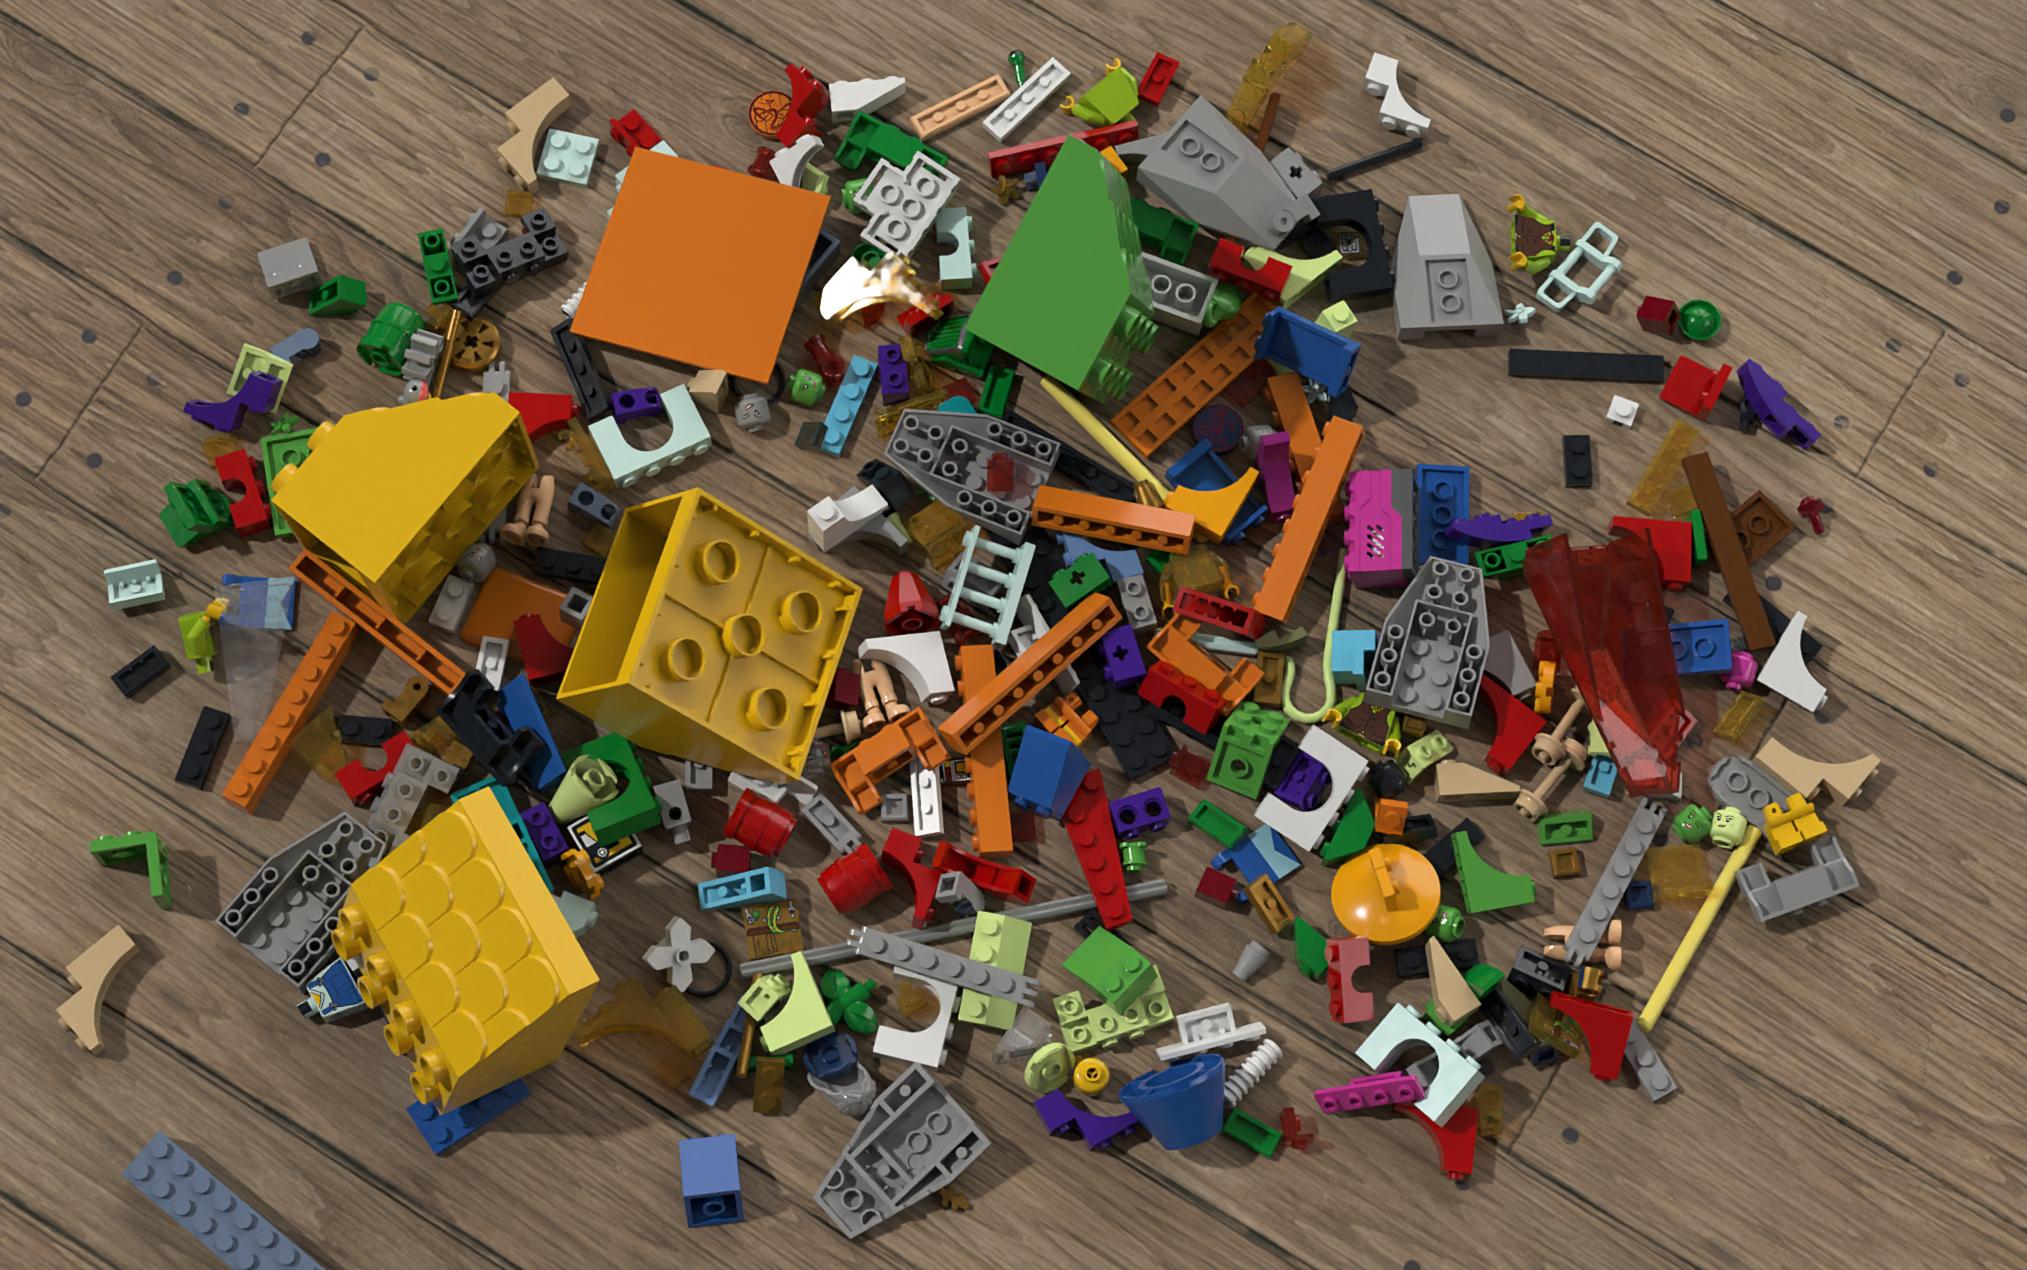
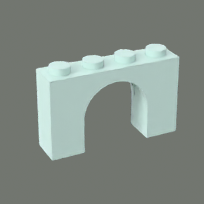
M684 384L660 394L662 406L673 426V433L669 441L657 450L640 451L628 445L613 416L588 426L591 439L616 489L621 486L629 487L641 477L653 476L659 473L661 468L668 465H678L686 457L693 454L700 455L712 446L711 436Z
M1397 1003L1355 1053L1379 1074H1384L1401 1054L1409 1048L1419 1045L1434 1048L1439 1058L1438 1074L1425 1091L1424 1098L1418 1099L1414 1105L1440 1127H1443L1485 1078L1478 1071L1481 1065L1469 1055L1466 1059L1460 1056L1458 1053L1461 1048L1449 1038L1446 1042L1440 1039L1438 1036L1441 1031L1433 1024L1428 1022L1424 1025L1418 1019L1422 1015L1413 1007L1408 1005L1405 1009L1401 1004Z

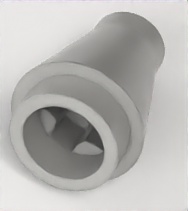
M1252 941L1250 945L1246 944L1232 973L1245 982L1268 961L1266 958L1270 953L1255 941Z

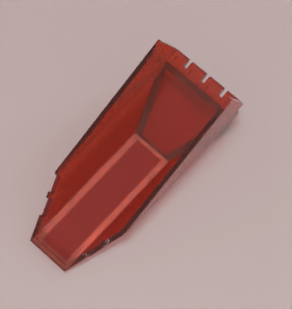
M1644 528L1608 543V546L1570 547L1568 535L1563 533L1527 548L1525 552L1526 560L1522 562L1525 579L1630 798L1679 792L1681 762L1677 761L1678 743L1683 742V735L1679 734L1680 716L1685 715V707L1650 528Z

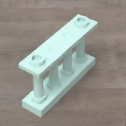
M975 525L971 531H966L962 541V546H965L964 554L948 606L943 605L940 612L939 620L943 621L940 629L946 631L950 627L951 622L989 634V637L993 638L991 645L1001 649L1006 645L1036 545L1025 542L1020 548L1015 550L978 537L981 526ZM974 547L1011 559L1012 563H1015L1013 573L1005 574L970 562ZM969 572L1004 584V587L1008 588L1006 597L998 599L962 587L966 573ZM959 597L997 609V612L1000 613L998 623L990 624L955 612Z

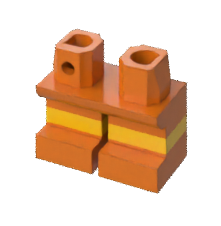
M1071 692L1063 698L1058 696L1047 708L1035 714L1033 723L1040 730L1072 741L1079 749L1090 739L1091 732L1098 724L1099 718L1090 710L1082 717H1079L1074 711L1082 705V701L1074 692Z

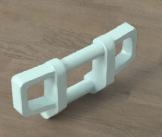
M1595 222L1582 239H1578L1574 244V249L1556 270L1551 271L1548 279L1538 289L1536 298L1555 312L1561 311L1573 299L1586 304H1593L1600 290L1614 274H1618L1623 268V264L1619 260L1609 256L1618 241V236L1600 222ZM1594 232L1600 233L1610 241V245L1604 254L1587 243V240ZM1581 255L1599 269L1604 270L1590 288L1580 287L1565 276ZM1551 283L1568 295L1560 303L1553 301L1544 294V291Z

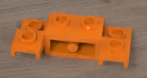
M1176 613L1155 635L1146 648L1163 662L1171 663L1178 671L1194 677L1198 683L1206 688L1217 691L1221 697L1228 700L1222 713L1226 717L1230 716L1246 695L1250 694L1264 677L1265 673L1246 657H1243L1230 672L1192 639L1204 622Z
M917 707L893 724L883 727L879 733L870 739L860 742L856 748L829 766L847 793L856 811L862 816L883 802L875 784L917 757L920 758L924 767L930 772L950 759L951 755L941 737L934 730L925 712L920 707Z

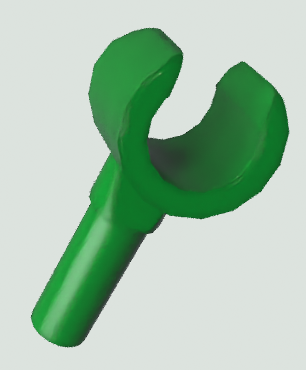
M861 738L854 739L850 744L843 747L834 746L827 760L832 757L839 759L850 752L851 749L861 742Z

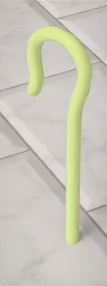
M1346 548L1339 550L1323 657L1326 701L1319 711L1303 713L1292 705L1290 690L1295 677V664L1292 657L1287 656L1284 658L1285 674L1282 680L1280 704L1284 712L1291 719L1303 724H1315L1322 721L1326 712L1334 708L1337 702L1336 683L1332 674V631H1338L1347 574V571L1344 569V556L1349 554Z

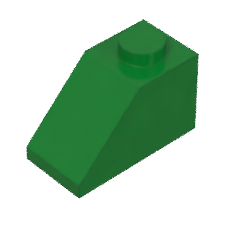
M338 275L310 290L309 315H350L366 307V282Z
M1298 916L1292 925L1295 964L1298 966V971L1305 978H1312L1317 981L1328 969V962L1325 958L1327 942L1323 936Z

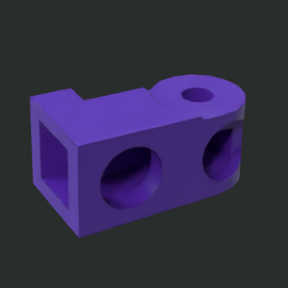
M655 387L638 388L611 394L612 413L617 425L626 423L628 419L653 416L663 410L659 391Z

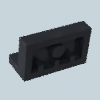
M1521 945L1506 980L1519 991L1537 999L1540 997L1539 1000L1542 1002L1546 1001L1549 1004L1552 990L1560 993L1563 992L1572 967Z

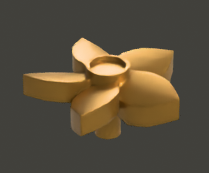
M999 175V185L991 188L990 191L999 195L998 199L1002 206L1008 201L1009 197L1019 198L1018 192L1013 189L1018 183V178L1007 182L1004 176Z

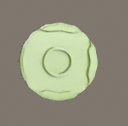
M1060 1042L1050 1043L1042 1047L1032 1056L1025 1069L1024 1080L1027 1085L1036 1093L1048 1094L1057 1090L1069 1078L1067 1076L1069 1070L1073 1071L1075 1065L1073 1052Z

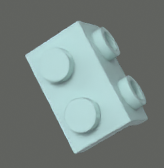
M156 559L104 570V576L108 585L109 604L112 611L165 600L163 576Z

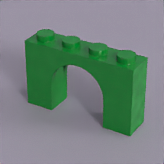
M615 732L561 753L567 771L579 756L591 755L588 757L589 759L596 761L599 758L603 760L616 776L630 781L627 790L619 798L586 812L600 847L662 823L658 813L663 811L657 795L652 797L650 794L654 789L649 776H642L645 768L640 756L634 758L633 753L637 752L634 743Z

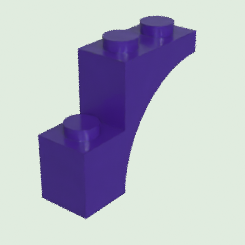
M259 370L250 373L242 389L226 402L210 403L195 399L186 402L183 412L191 415V419L196 422H208L215 425L214 428L216 430L230 433L241 428L247 407L249 411L257 414L273 410L283 380Z
M1059 1089L1035 1101L1033 1106L1049 1136L1054 1133L1058 1136L1072 1129L1071 1124L1074 1123L1090 1151L1096 1148L1098 1151L1106 1149L1113 1144L1112 1139L1119 1135L1122 1138L1131 1135L1137 1130L1135 1126L1139 1124V1120L1131 1112L1114 1117H1101L1085 1113L1073 1106Z

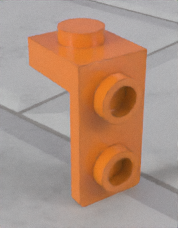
M1375 797V831L1387 835H1402L1408 811V802Z

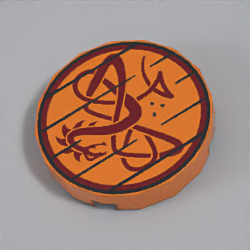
M781 91L760 93L752 100L748 108V121L751 129L767 140H779L775 134L779 131L787 117L792 98Z

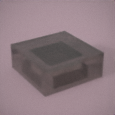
M803 422L794 445L800 450H820L828 426L822 422Z

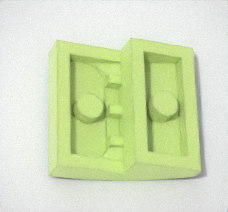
M244 343L227 394L235 396L246 383L250 373L259 370L283 380L275 407L269 411L276 414L293 364L269 352Z

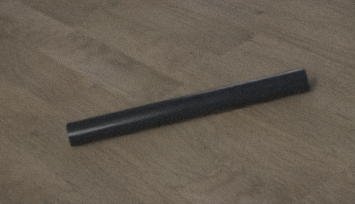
M1418 138L1326 171V177L1328 181L1418 150L1423 147L1422 142Z

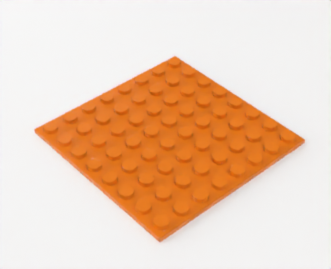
M635 147L569 332L708 370H724L727 372V375L768 385L818 240L831 196Z

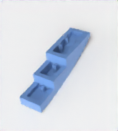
M738 1002L729 1020L727 1019L716 1043L713 1044L688 1093L713 1107L735 1070L737 1058H739L747 1011ZM756 1021L755 1030L760 1021Z

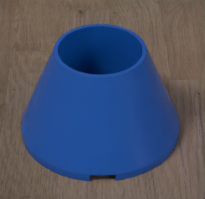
M1220 1054L1199 1055L1169 1063V1069L1156 1074L1154 1070H1151L1133 1079L1120 1089L1118 1095L1121 1102L1164 1149L1178 1150L1187 1148L1214 1137L1222 1130L1226 1062Z

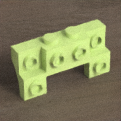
M1153 965V968L1158 977L1120 1016L1107 1004L1085 1010L1079 990L1052 999L1065 1045L1073 1054L1101 1045L1103 1048H1109L1118 1044L1119 1039L1128 1037L1129 1040L1143 1036L1145 1030L1173 1021L1174 1017L1165 995V987L1157 965Z

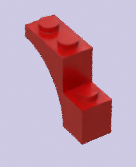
M792 62L785 69L792 85L791 105L783 125L775 134L788 149L797 144L796 140L804 135L809 134L810 136L822 137V134L815 128L818 124L813 119L830 100L823 92L826 87L817 79H811L814 76L813 73L802 65L799 68Z
M892 827L882 850L881 862L888 864L898 871L910 886L915 901V913L911 927L922 931L925 922L930 923L936 908L932 907L935 900L940 875L943 873L920 864L925 850L921 849L922 838Z
M940 841L931 867L943 874L961 871L980 890L989 891L1004 902L1028 904L1037 880L1021 868L987 861L969 854L949 842Z

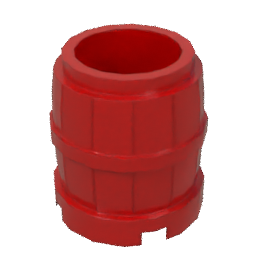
M746 788L735 806L736 808L730 816L722 835L730 840L734 838L741 844L749 846L751 851H756L769 858L773 856L778 858L798 820L794 818V814L781 807L779 803L756 795V791Z
M865 842L855 847V851L835 860L817 878L818 883L839 915L843 913L847 915L862 906L864 907L881 892L885 893L893 888L886 873L882 870L879 862Z

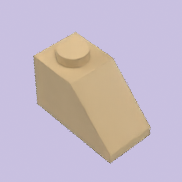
M699 370L696 377L692 376L687 385V391L693 403L719 413L729 393L727 372L724 370Z

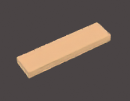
M999 74L910 117V123L923 142L1007 100L1011 93Z

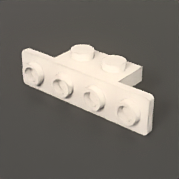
M1030 594L1024 595L1019 600L1016 613L1024 627L1010 631L1008 641L1017 657L1022 655L1050 630ZM1070 664L1054 678L1064 695L1070 694L1080 683L1076 672Z
M732 771L728 779L729 782L744 791L746 788L756 791V795L777 803L787 793L807 805L814 799L818 790L817 785L800 776L799 781L778 784Z
M1228 1002L1176 1016L1181 1042L1155 1050L1161 1061L1174 1062L1181 1059L1182 1055L1190 1053L1192 1055H1201L1206 1053L1207 1049L1217 1046L1218 1048H1228L1233 1046L1234 1042L1243 1039L1244 1041H1254L1259 1039L1260 1035L1266 1034L1267 1031L1261 1022L1236 1028L1231 1005Z

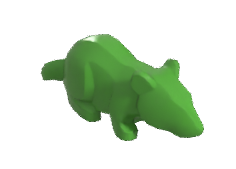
M1219 282L1202 320L1203 326L1211 328L1220 320L1226 321L1235 318L1240 311L1241 301L1244 299L1243 291L1237 289L1233 284Z

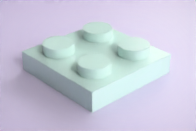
M549 128L536 173L537 178L587 189L600 144L599 139Z

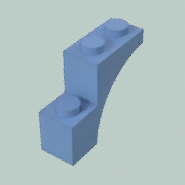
M1054 530L1058 545L1062 544L1065 553L1062 555L1067 569L1075 564L1074 560L1080 555L1093 552L1114 582L1110 585L1112 590H1115L1117 580L1144 574L1135 549L1128 551L1105 550L1087 542L1079 534Z

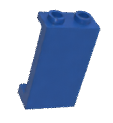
M1279 306L1265 314L1262 320L1264 329L1254 344V349L1256 350L1254 359L1260 360L1265 357L1329 387L1327 394L1333 397H1338L1346 390L1362 346L1361 344Z
M1207 438L1167 469L1164 476L1175 490L1180 485L1196 491L1220 490L1234 484L1238 479L1212 451L1213 445ZM1249 494L1223 538L1222 543L1227 547L1232 542L1236 545L1242 541L1247 535L1245 533L1246 530L1251 526L1257 528L1267 519L1264 515H1266L1268 508L1265 505L1261 506Z

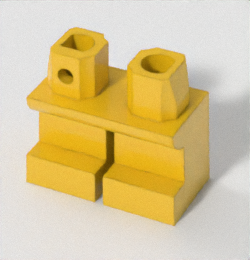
M1800 793L1785 799L1789 812L1783 814L1777 802L1769 804L1762 809L1766 820L1763 829L1775 856L1822 838L1828 831L1823 821L1820 822L1816 816L1813 803L1807 804Z

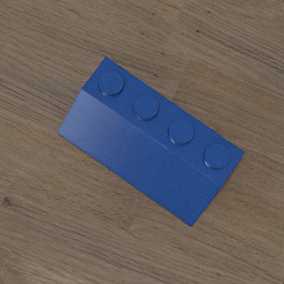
M521 674L497 692L500 700L495 703L501 716L507 715L510 724L506 725V727L513 735L518 728L529 725L546 744L533 764H529L531 773L527 774L533 789L538 787L541 794L559 787L568 771L525 675Z

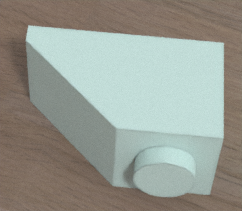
M563 892L557 906L575 938L586 934L588 927L592 928L598 917V913L595 912V903L569 892Z

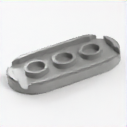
M1741 756L1722 758L1714 765L1708 777V787L1713 798L1724 808L1734 807L1740 810L1741 815L1747 820V826L1752 825L1760 829L1762 832L1760 837L1769 841L1763 829L1766 820L1762 809L1769 804L1777 802L1783 814L1789 812L1785 799L1793 794L1754 762Z

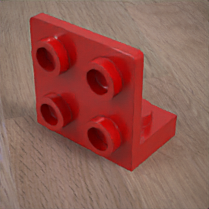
M1681 355L1659 399L1706 421L1733 367L1723 363L1719 371L1715 369L1713 371Z

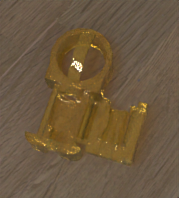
M910 334L899 338L903 359L910 363L909 369L915 388L921 394L933 390L936 385L932 369L924 363L921 352L922 349L926 348L925 345L916 339L912 340Z

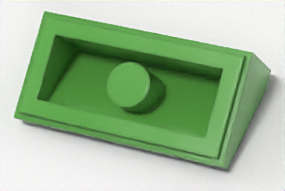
M1589 810L1547 813L1545 816L1541 815L1536 820L1540 845L1593 840V819Z

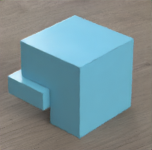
M1375 630L1332 631V674L1336 685L1356 684L1358 691H1366L1369 680V664H1373L1379 643Z

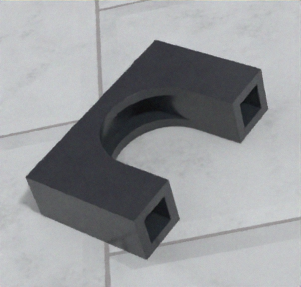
M1372 189L1312 198L1311 201L1320 213L1319 216L1311 220L1312 230L1336 226L1350 227L1362 235L1368 249L1367 260L1361 266L1331 271L1324 277L1328 303L1388 294L1393 288L1395 276L1393 270H1389V249L1387 245L1384 246L1382 238L1384 236V226L1382 221L1378 220L1379 203L1377 197H1373Z

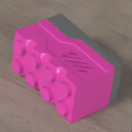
M1413 468L1349 472V481H1345V496L1349 497V506L1344 508L1345 521H1348L1349 530L1344 532L1345 546H1348L1349 552L1348 555L1344 556V569L1348 571L1349 580L1353 581L1356 589L1408 587L1419 572V485Z

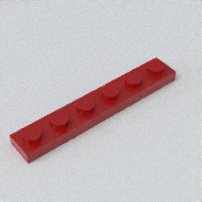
M1136 120L1069 134L1076 139H1082L1099 152L1109 146L1115 149L1117 145L1139 140ZM1068 135L987 152L991 177L997 178L999 175L1006 176L1035 169V163L1045 162L1046 166H1051Z

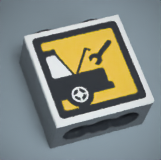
M588 816L574 819L570 823L571 825L567 827L579 851L584 849L591 860L589 865L594 874L598 873L601 877L643 854L642 845L635 834L600 847Z

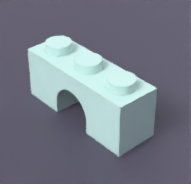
M966 207L944 208L935 221L937 243L953 244L957 251L952 255L939 256L941 290L972 288V279H977L976 263H971L970 255H975L974 240H969L968 232H973L972 216H967Z

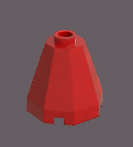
M905 570L892 577L884 611L886 634L899 636L915 632L916 634L926 633L939 627L937 605L919 575Z

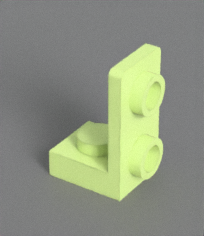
M1435 730L1406 747L1394 762L1407 774L1405 783L1408 785L1428 766L1453 751V747L1438 730Z
M772 973L760 977L739 1000L738 1004L757 1022L761 1021L779 999L791 995L792 990L788 987L790 983L780 974L775 975Z

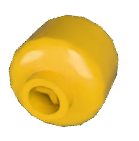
M1084 1059L1075 1068L1073 1076L1074 1086L1078 1092L1085 1096H1097L1104 1092L1108 1086L1109 1069L1099 1059Z

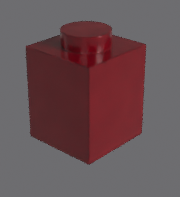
M1647 295L1643 304L1638 307L1636 314L1643 331L1667 336L1672 335L1681 316L1675 301Z
M836 668L824 707L846 711L858 706L860 675L851 673L848 668Z
M718 844L717 852H712L711 868H715L717 877H727L748 872L751 865V849L749 846Z
M1207 866L1194 897L1224 910L1227 903L1233 904L1238 893V889L1234 888L1237 879Z

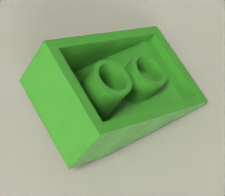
M1100 926L1062 964L1064 969L1119 1016L1158 977L1152 964L1134 948Z

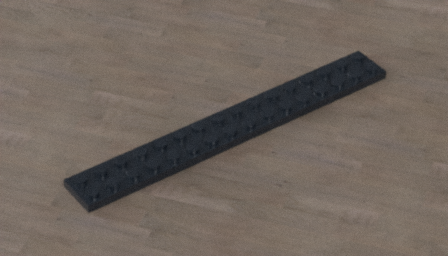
M1031 519L1019 546L982 526L991 542L1015 550L1020 548L1025 542L1036 545L1021 595L1023 597L1026 594H1030L1050 629L1054 627L1070 612L1065 608L1048 582L1053 579L1052 576L1057 571L1063 568L1067 570V567L1046 529L1031 525ZM999 556L1008 573H1013L1015 563H1012L1011 559ZM1096 642L1070 664L1080 681L1075 689L1086 708L1099 718L1097 727L1129 782L1177 757L1158 721L1153 715L1146 712L1148 704L1142 696L1138 695L1139 689L1137 685L1132 684L1113 689L1111 681H1106L1103 671L1106 663L1104 657H1099L1097 653ZM1116 654L1115 657H1119L1120 661H1122L1119 654Z

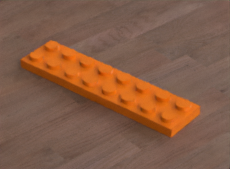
M1253 293L1241 304L1240 311L1235 318L1221 321L1111 419L1110 425L1147 460L1195 417L1200 410L1205 408L1257 361L1254 359L1256 352L1254 344L1264 329L1262 320L1267 312H1271L1277 307L1271 301H1266L1258 294Z

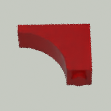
M509 392L508 403L520 412L531 444L541 436L552 431L573 428V420H578L579 407L578 404H574L572 395Z
M1622 516L1612 517L1608 524V535L1627 539L1640 547L1648 555L1656 569L1659 588H1664L1674 593L1686 590L1691 582L1692 522Z
M1180 586L1172 610L1175 613L1210 624L1252 641L1262 637L1268 617L1256 609Z
M524 614L518 620H514L531 688L563 680L574 649L557 641L547 631L539 614Z
M1482 674L1478 695L1487 705L1494 727L1492 746L1484 761L1492 772L1498 775L1501 773L1506 777L1534 741L1535 736L1541 732L1547 721Z
M1552 990L1549 999L1550 1006L1572 1017L1580 1025L1588 1039L1591 1052L1589 1072L1594 1074V1078L1601 1081L1617 1080L1634 1018L1633 1012Z
M1417 1100L1392 1103V1113L1412 1119L1429 1134L1439 1154L1440 1175H1446L1448 1180L1462 1182L1464 1178L1468 1179L1471 1176L1479 1108L1460 1106L1447 1123L1440 1127L1414 1105Z

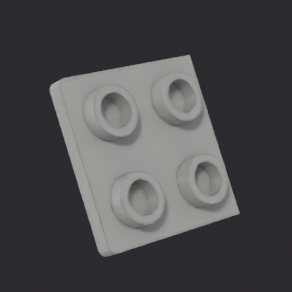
M301 238L257 254L273 300L323 284L307 238Z

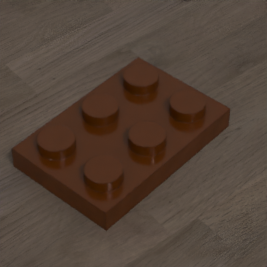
M1760 489L1730 514L1749 568L1796 528ZM1706 534V546L1713 552L1710 541Z

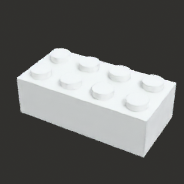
M1142 252L1143 264L1147 268L1154 305L1152 319L1199 336L1203 326L1202 320L1215 288H1217L1219 279Z

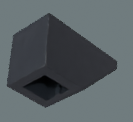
M876 458L866 463L863 469L856 475L866 487L873 485L888 503V507L895 511L915 495L900 470Z

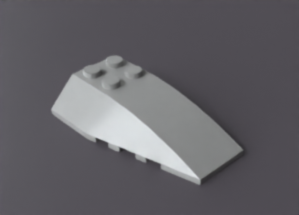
M916 1061L874 1101L868 1114L856 1129L857 1131L843 1149L841 1156L825 1177L813 1199L848 1238L852 1239L951 1183L992 1143L978 1124L946 1089Z

